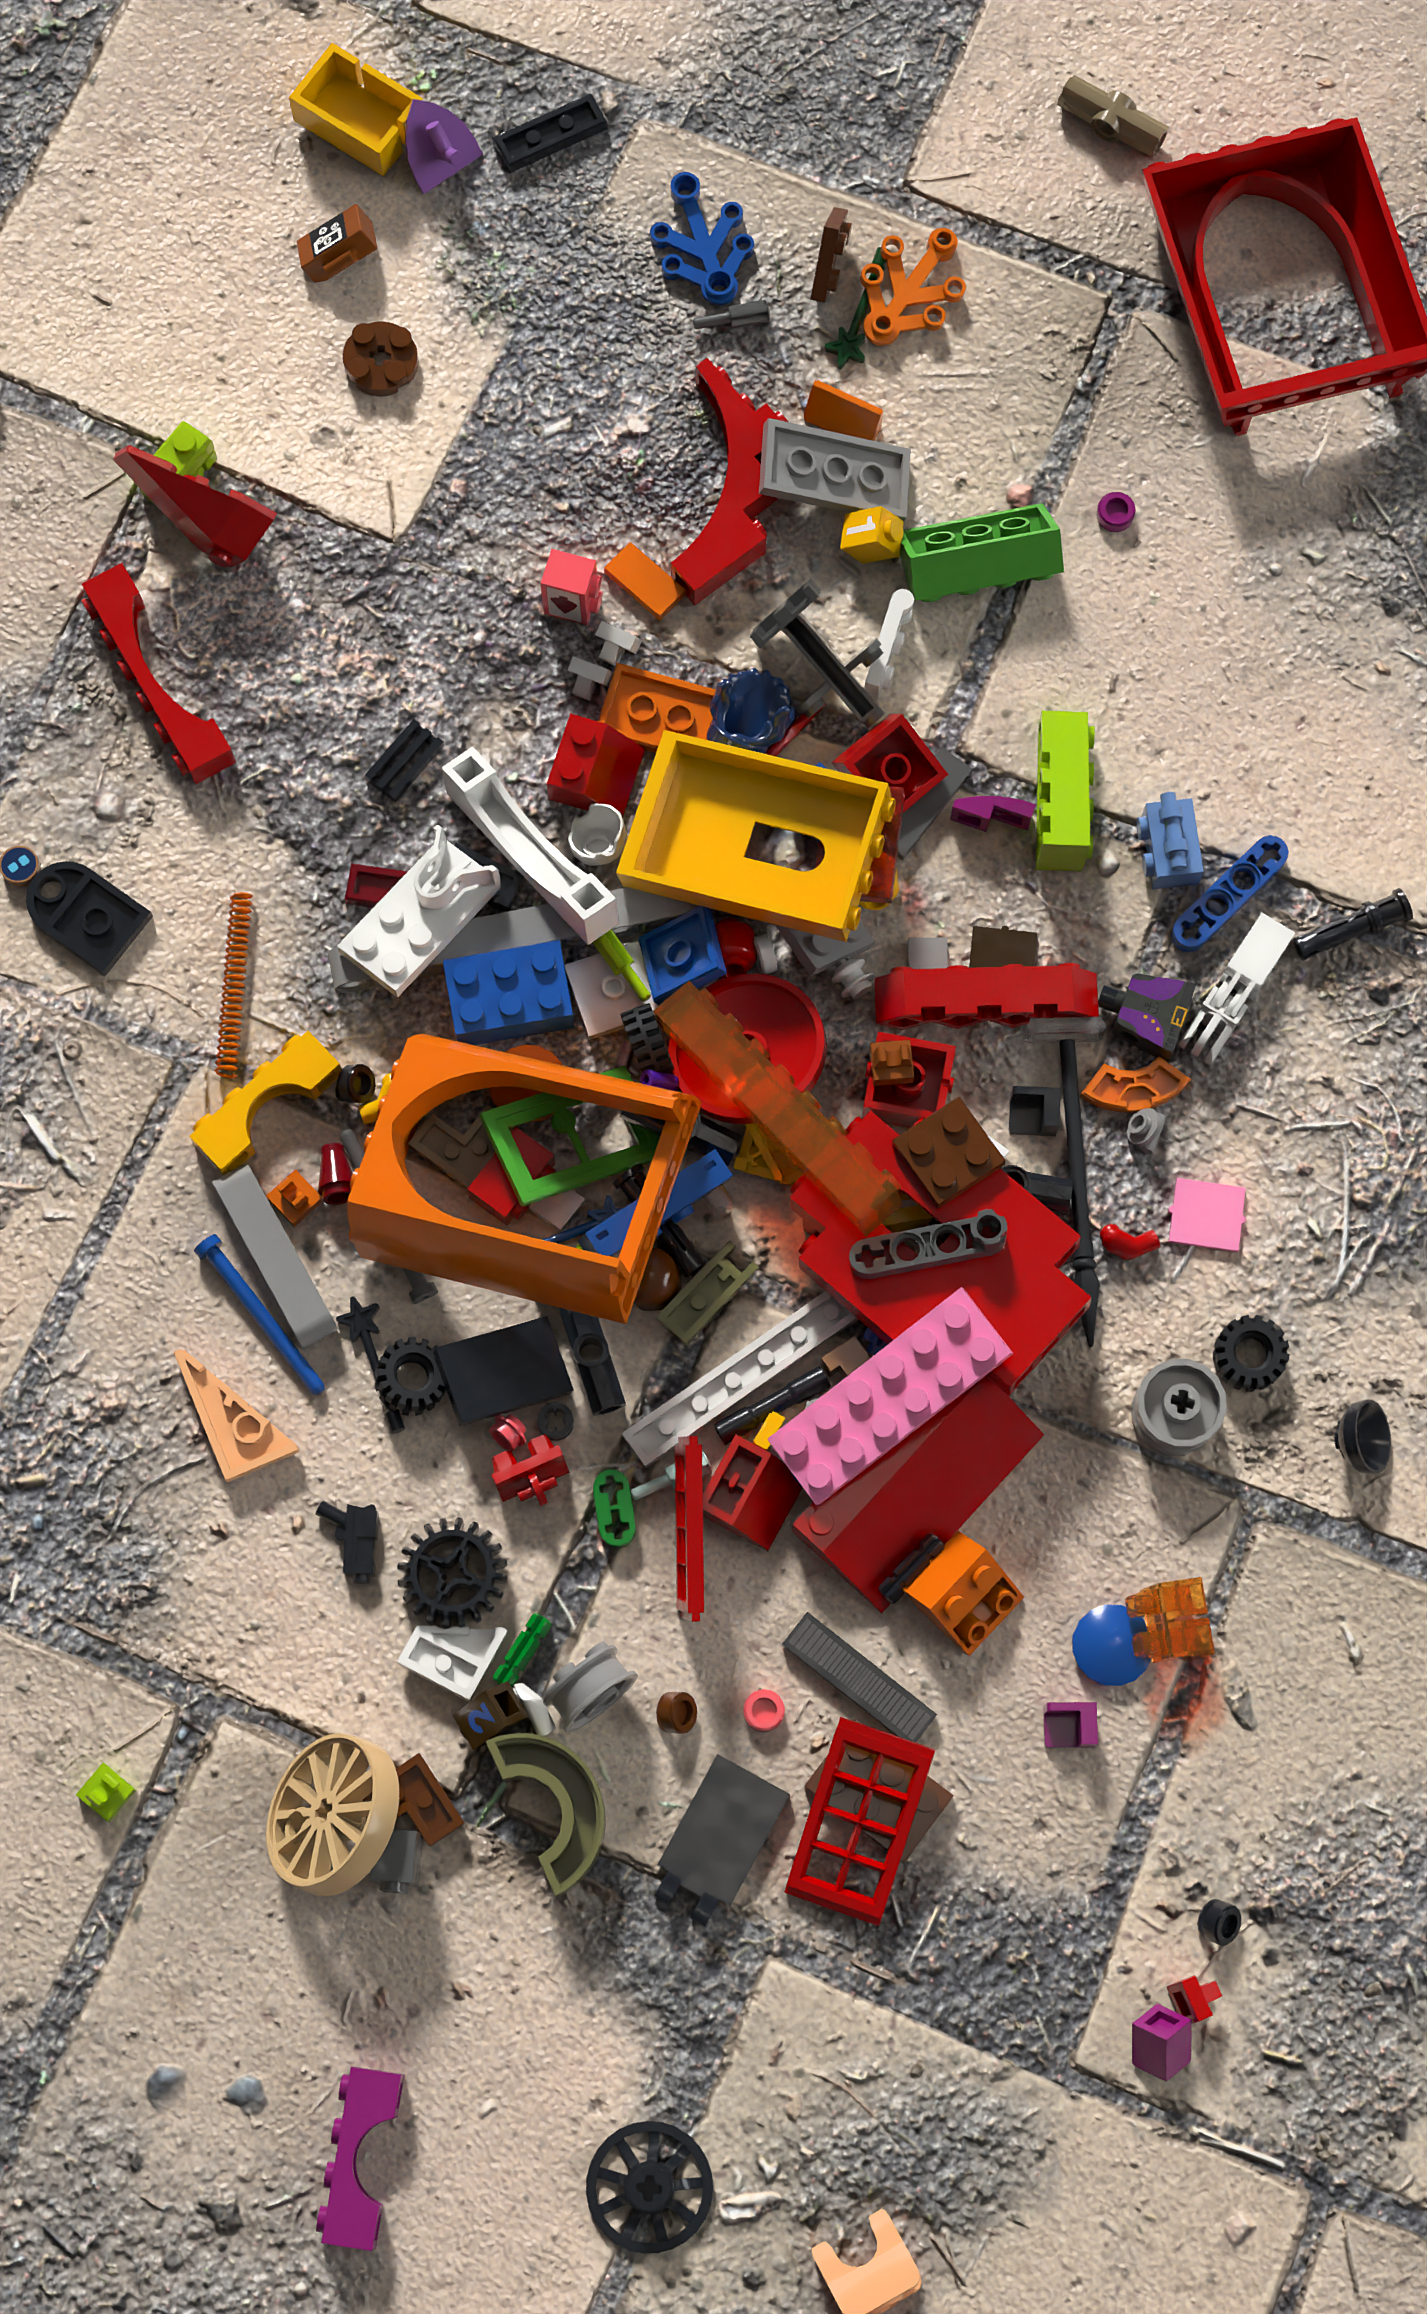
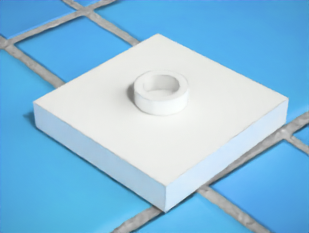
M636 941L623 945L634 960V963L630 966L651 994L639 942ZM600 953L564 965L589 1040L625 1029L620 1014L650 1003L655 1018L664 1016L662 1006L660 1007L653 1002L652 994L649 1000L642 1002L621 973L615 975Z

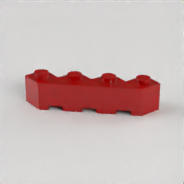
M1063 963L1058 966L1008 964L1002 967L978 968L954 965L947 968L913 969L900 966L890 969L889 974L874 978L876 1024L902 1031L930 1022L954 1029H961L985 1021L1015 1028L1040 1020L1070 1027L1099 1019L1097 973L1081 969L1080 964Z

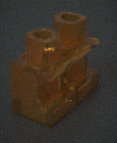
M1202 1577L1157 1583L1125 1598L1126 1610L1130 1619L1145 1617L1147 1632L1133 1635L1132 1645L1136 1657L1152 1658L1153 1663H1161L1175 1660L1197 1661L1215 1655L1209 1618L1194 1619L1208 1614Z

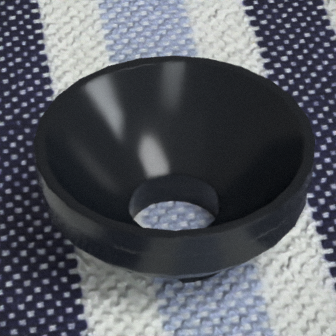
M1369 1399L1352 1403L1343 1414L1341 1420L1338 1421V1427L1334 1433L1336 1449L1340 1451L1342 1458L1346 1459L1360 1473L1378 1474L1387 1467L1391 1454V1432L1387 1417L1382 1407L1374 1400Z

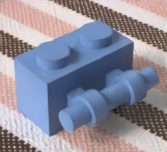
M1175 792L1162 793L1160 795L1161 802L1146 803L1142 816L1137 817L1136 821L1138 839L1140 841L1145 840L1147 854L1142 855L1144 876L1151 877L1152 889L1197 885L1204 870L1192 798L1176 800Z

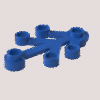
M690 172L678 173L671 180V197L675 203L683 207L694 240L672 230L671 226L665 222L655 223L651 227L650 240L657 248L671 246L701 260L706 272L683 263V259L679 255L669 254L662 260V274L668 280L682 278L701 287L702 296L713 305H726L734 300L737 295L738 282L735 275L743 260L749 259L754 254L753 238L748 234L742 233L734 237L732 252L722 268L717 259V254L731 229L738 227L742 223L743 209L737 202L725 203L721 208V217L709 236L697 202L700 197L699 179ZM682 190H688L692 194L681 195L679 193ZM733 211L736 212L738 216L735 218H728L726 216V213ZM658 232H665L668 236L660 239L655 235ZM741 243H745L749 245V248L746 250H740L737 248V246ZM669 264H676L679 266V268L674 271L668 270L666 267ZM720 285L725 287L726 290L715 291L713 288Z

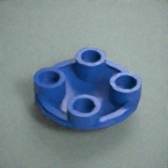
M1105 1604L1090 1610L1079 1620L1072 1635V1652L1078 1667L1089 1679L1103 1687L1122 1686L1135 1681L1147 1670L1153 1656V1636L1148 1624L1136 1611L1122 1605Z

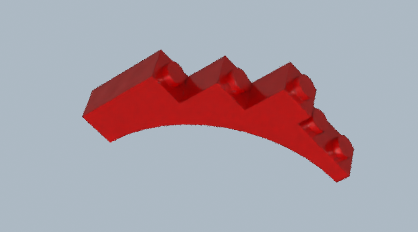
M708 358L696 365V385L708 399L721 426L727 449L728 467L724 488L709 522L694 542L671 562V577L686 590V597L694 606L766 554L767 533L762 524L754 517L777 501V498L759 494L763 425L768 418L788 422L779 411L774 413L767 403L755 411L750 398L744 393L739 394L733 388L728 373L721 366L715 367Z

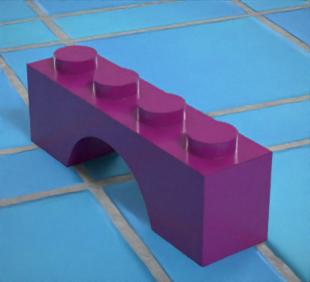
M351 2067L349 2075H342L338 2100L345 2101L342 2118H335L331 2135V2144L338 2145L335 2162L328 2161L323 2185L324 2188L330 2189L328 2205L320 2206L316 2224V2232L323 2233L321 2241L323 2244L368 2251L376 2249L383 2204L372 2198L363 2188L357 2173V2154L360 2144L371 2129L384 2121L398 2118L405 2074Z

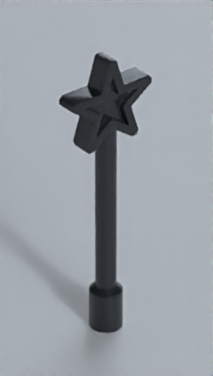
M352 1296L350 1297V1312L337 1316L336 1321L339 1324L350 1326V1339L352 1342H356L361 1337L373 1375H375L379 1358L370 1332L374 1334L380 1333L379 1328L372 1320L379 1311L380 1306L378 1303L362 1307L357 1299ZM386 1401L383 1404L385 1408L384 1417L390 1434H396L405 1430L399 1409L396 1408L395 1412L388 1409L390 1403Z

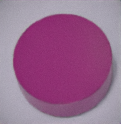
M1122 492L1108 493L1101 498L1098 504L1097 520L1104 529L1110 532L1124 531L1130 527L1134 520L1135 504L1128 495Z

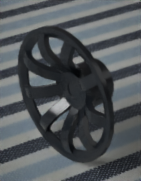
M636 2122L622 2127L611 2134L597 2149L590 2162L586 2177L588 2207L597 2226L615 2244L627 2250L643 2254L661 2253L685 2243L698 2231L705 2221L712 2202L713 2179L707 2157L690 2135L678 2127L664 2122ZM649 2131L647 2161L640 2163L624 2138L635 2133ZM660 2133L672 2136L683 2143L680 2149L664 2165L657 2162ZM614 2145H616L631 2169L627 2175L600 2167L606 2154ZM692 2152L699 2164L702 2177L673 2180L671 2174L673 2170ZM597 2178L624 2186V2193L599 2205L596 2194ZM703 2188L702 2200L697 2214L673 2198L674 2191ZM626 2204H630L634 2209L621 2235L611 2227L603 2215ZM666 2207L689 2223L682 2232L670 2239L667 2237L661 2213ZM643 2213L651 2215L657 2238L655 2243L631 2240Z

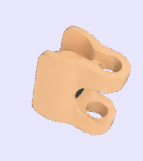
M883 2209L869 2216L870 2225L877 2240V2250L873 2259L866 2265L851 2267L842 2263L827 2242H822L812 2248L813 2258L843 2314H881L920 2290L922 2282L919 2270L890 2216Z

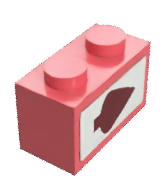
M551 548L540 583L544 614L588 625L591 613L597 614L599 612L603 592L599 591L602 576L597 575L596 560Z

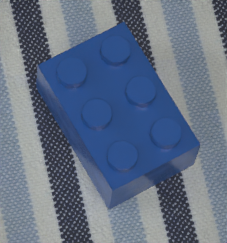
M560 940L443 960L455 1036L458 1042L479 1045L575 1028Z

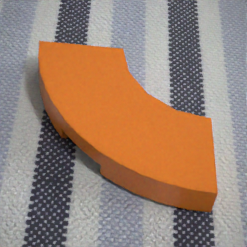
M1160 1056L1150 1065L1134 1071L1118 1070L1104 1063L1082 1091L1080 1098L1110 1111L1139 1112L1145 1108L1153 1109L1167 1103L1182 1092L1191 1079Z

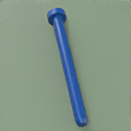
M213 1234L204 1239L194 1249L195 1254L200 1260L204 1258L209 1260L311 1394L316 1396L321 1394L325 1390L323 1381L219 1247L223 1243L220 1238Z

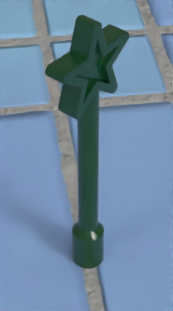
M878 247L872 263L879 265L884 271L887 263L881 256V247ZM870 273L868 279L875 281L878 277L876 274ZM866 288L863 291L848 333L843 327H839L838 340L825 344V352L838 355V369H842L849 359L859 363H864L865 356L859 349L865 341V334L857 335L869 304Z

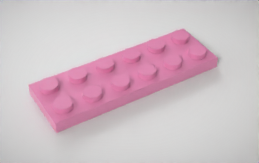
M961 1287L767 1440L816 1505H820L1013 1355V1352L964 1288Z

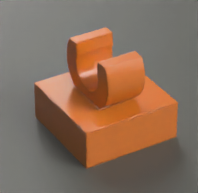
M296 1169L266 1195L271 1204L293 1227L297 1226L323 1202L322 1196Z

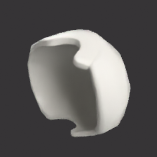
M595 803L589 806V811L581 818L575 817L568 838L574 857L588 866L605 865L616 860L622 854L628 838L621 813L611 805Z

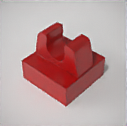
M1196 1975L1166 1986L1177 2013L1191 2019L1192 2024L1213 2016L1208 2003L1222 1997L1216 1980L1200 1986Z

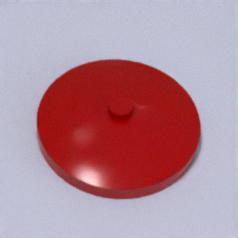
M741 974L724 978L707 986L686 1004L671 1031L668 1053L674 1066L671 1072L679 1079L678 1087L681 1093L697 1097L702 1102L699 1110L701 1113L726 1123L753 1124L776 1118L788 1112L811 1092L825 1064L827 1038L819 1012L810 998L798 987L784 979L771 975Z

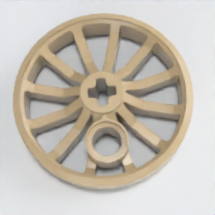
M336 1733L317 1739L302 1750L292 1761L275 1790L266 1827L268 1855L273 1868L283 1880L313 1895L333 1896L352 1888L372 1870L390 1840L399 1808L398 1775L388 1753L379 1745L366 1739ZM313 1781L316 1792L310 1787ZM372 1792V1801L363 1802V1799ZM303 1799L311 1805V1808L301 1807ZM352 1840L355 1846L349 1853L347 1842ZM332 1862L333 1870L330 1872Z

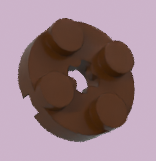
M378 321L356 325L343 349V364L348 378L356 384V388L371 396L382 397L397 393L399 387L404 386L407 381L409 384L414 379L418 370L417 347L410 331L394 323ZM379 352H384L387 356H391L390 360H384L380 366L376 365L375 359L372 358L373 355Z

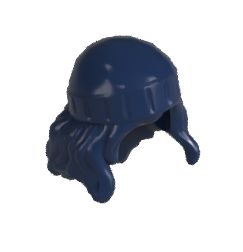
M752 668L745 672L739 671L737 674H729L728 679H722L721 682L717 683L716 691L710 702L709 708L713 720L707 731V740L765 754L769 745L780 742L783 739L786 730L795 718L796 709L791 706L792 699L789 695V687L785 685L782 678L772 676L770 671L766 669L761 673L756 668Z

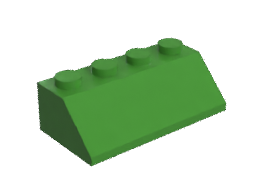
M1043 503L903 530L900 557L907 586L913 594L915 601L934 602L940 600L944 595L954 593L970 595L978 592L980 588L990 586L1006 588L1015 585L1016 581L1026 579L1047 580L1052 578L1054 574L1064 572L1060 528Z

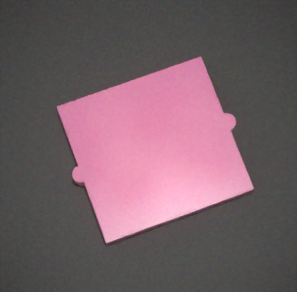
M1176 1178L1173 1205L1168 1209V1213L1171 1215L1168 1243L1237 1253L1239 1251L1241 1225L1246 1221V1217L1243 1216L1246 1188Z

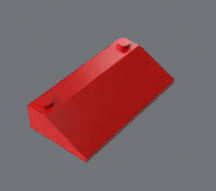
M984 1376L820 1505L812 1502L792 1524L791 1532L882 1614L891 1603L879 1593V1585L887 1577L892 1578L894 1576L892 1571L914 1548L917 1550L920 1548L919 1543L927 1534H934L945 1545L1042 1439L1044 1434L1005 1392Z

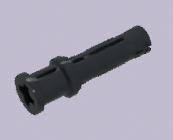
M1397 888L1392 891V895L1374 903L1370 901L1362 903L1359 911L1335 920L1309 933L1294 937L1293 944L1300 959L1304 961L1366 933L1371 935L1380 934L1386 926L1400 920L1404 922L1412 920L1413 912L1411 905L1402 889Z
M641 1163L624 1172L613 1182L614 1187L621 1189L631 1203L639 1199L646 1179L643 1173L645 1168ZM672 1219L659 1227L663 1233L658 1238L684 1272L686 1278L706 1265L705 1259L703 1260L678 1224L675 1225Z

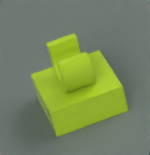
M103 1762L77 1792L76 1796L103 1819L110 1822L137 1789Z

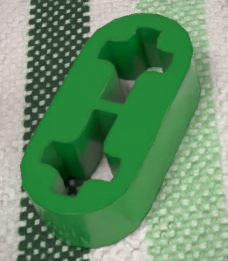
M608 1469L601 1472L593 1484L599 1533L606 1545L612 1548H623L633 1541L636 1533L630 1485L627 1477L622 1472ZM614 1479L616 1485H623V1490L617 1491L618 1505L610 1506L608 1494L600 1493V1488L606 1487V1480ZM619 1512L621 1524L629 1525V1530L623 1531L622 1539H615L613 1533H606V1528L612 1526L611 1513Z

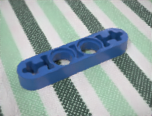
M1264 836L1242 855L1177 919L1171 933L1172 942L1176 948L1188 953L1202 948L1283 868L1289 853L1286 843L1277 836ZM1275 849L1278 852L1275 857L1276 861L1272 858L1269 859L1259 870L1256 864L1261 860L1264 850L1270 851ZM1238 872L1248 873L1253 878V887L1248 890L1237 888L1232 880L1233 875ZM1211 898H1220L1226 903L1227 912L1221 916H1214L1206 909V902ZM1200 917L1204 923L1196 933L1197 940L1193 937H1189L1187 940L1182 937L1184 931L1182 926L1190 929L1197 923Z

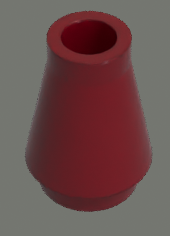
M341 1143L325 1144L320 1148L321 1163L318 1193L323 1197V1202L326 1204H345L351 1192L350 1182L353 1173L345 1155L344 1145Z

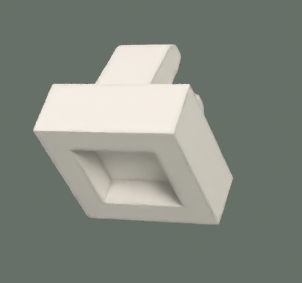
M601 621L595 634L605 640L599 658L614 666L616 662L619 663L625 650L636 654L642 642L638 637Z

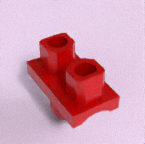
M544 1434L530 1440L527 1446L532 1457L517 1463L512 1451H504L492 1457L495 1473L491 1475L503 1502L519 1496L521 1502L536 1496L540 1506L548 1503L544 1492L557 1487L556 1479L570 1473L559 1445L554 1447L549 1438Z

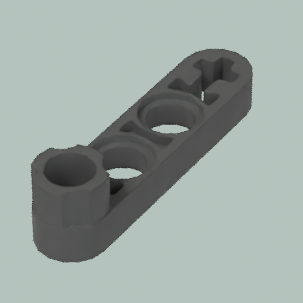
M985 1209L978 1212L977 1217L865 1238L857 1241L852 1246L849 1252L850 1267L852 1272L858 1277L874 1279L991 1256L999 1253L1004 1248L1007 1237V1222L1004 1216L997 1215L993 1209ZM990 1226L991 1232H999V1234L991 1239L981 1236L983 1227ZM970 1229L972 1249H966V1235L963 1230ZM945 1233L955 1235L960 1241L959 1248L952 1253L940 1251L936 1245L938 1237ZM904 1241L914 1242L920 1250L918 1257L912 1261L900 1259L896 1254L897 1246ZM890 1245L891 1265H886V1257L874 1259L873 1267L866 1268L864 1262L856 1261L862 1258V1251L870 1250L871 1256L884 1255L883 1246Z

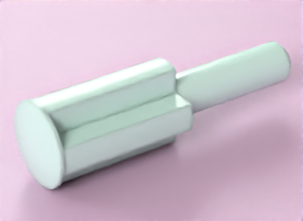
M702 1451L703 1478L712 1474V1468L709 1459ZM674 1464L665 1468L667 1474L631 1490L633 1499L639 1500L670 1485L675 1490Z

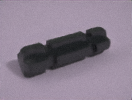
M932 1533L927 1534L919 1543L920 1548L918 1550L914 1548L892 1571L894 1576L892 1578L887 1577L879 1585L878 1590L883 1598L895 1604L905 1594L903 1588L906 1585L909 1586L930 1564L932 1557L935 1558L944 1549V1543Z

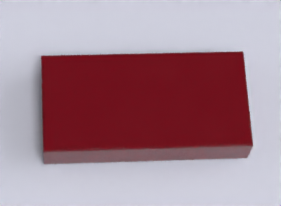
M351 863L345 903L374 908L408 871Z

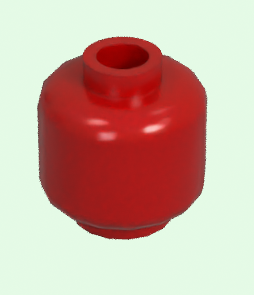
M735 918L722 919L715 924L727 974L721 977L727 978L746 974L755 965L757 960V951L753 942L755 937L753 928Z

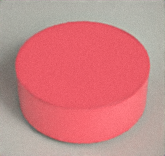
M762 1689L753 1692L746 1699L743 1714L746 1723L752 1729L758 1732H770L781 1724L785 1714V1707L778 1694L771 1690Z

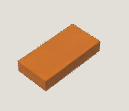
M631 542L604 567L606 575L659 621L686 595V590Z

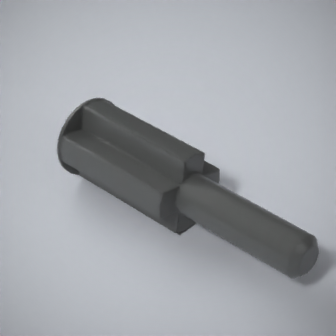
M766 299L728 306V312L694 318L693 326L695 329H702L730 323L733 329L770 322V310Z

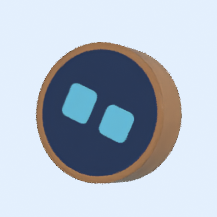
M25 846L11 847L0 858L1 874L9 884L16 887L30 885L33 878L41 870L36 854Z

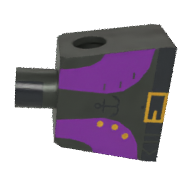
M1135 973L1131 977L1126 992L1104 984L1098 999V1007L1118 1014L1112 1031L1115 1036L1156 1058L1160 1056L1169 1062L1196 984Z

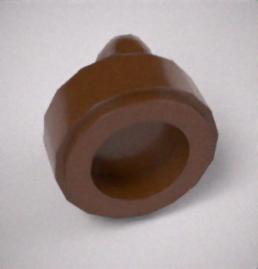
M667 1692L661 1696L656 1709L657 1723L660 1729L667 1733L684 1734L693 1728L697 1719V1705L689 1693Z

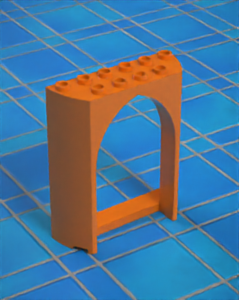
M417 1034L407 1038L400 1059H397L393 1064L391 1071L392 1081L387 1095H384L379 1102L378 1119L374 1130L365 1139V1154L361 1165L355 1169L351 1177V1192L347 1200L350 1227L349 1240L354 1243L359 1256L364 1259L627 1324L702 1102L690 1094L432 1035ZM506 1086L537 1090L666 1121L619 1258H614L461 1220L429 1204L415 1190L405 1164V1157L409 1149L408 1142L412 1139L419 1120L438 1105L460 1094L488 1087Z

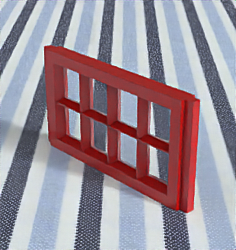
M698 1436L678 1437V1445H674L676 1609L681 1611V1618L692 1622H699L700 1613H704L702 1444H698Z
M840 1717L784 1893L880 1926L936 1750ZM847 1745L877 1755L869 1780L839 1770ZM884 1758L914 1768L907 1793L877 1784ZM836 1780L865 1789L858 1815L828 1805ZM873 1792L903 1803L895 1828L866 1818ZM825 1814L854 1824L846 1850L817 1840ZM862 1827L892 1838L884 1863L854 1853ZM814 1849L843 1859L835 1885L806 1875ZM851 1862L881 1872L873 1898L843 1888Z

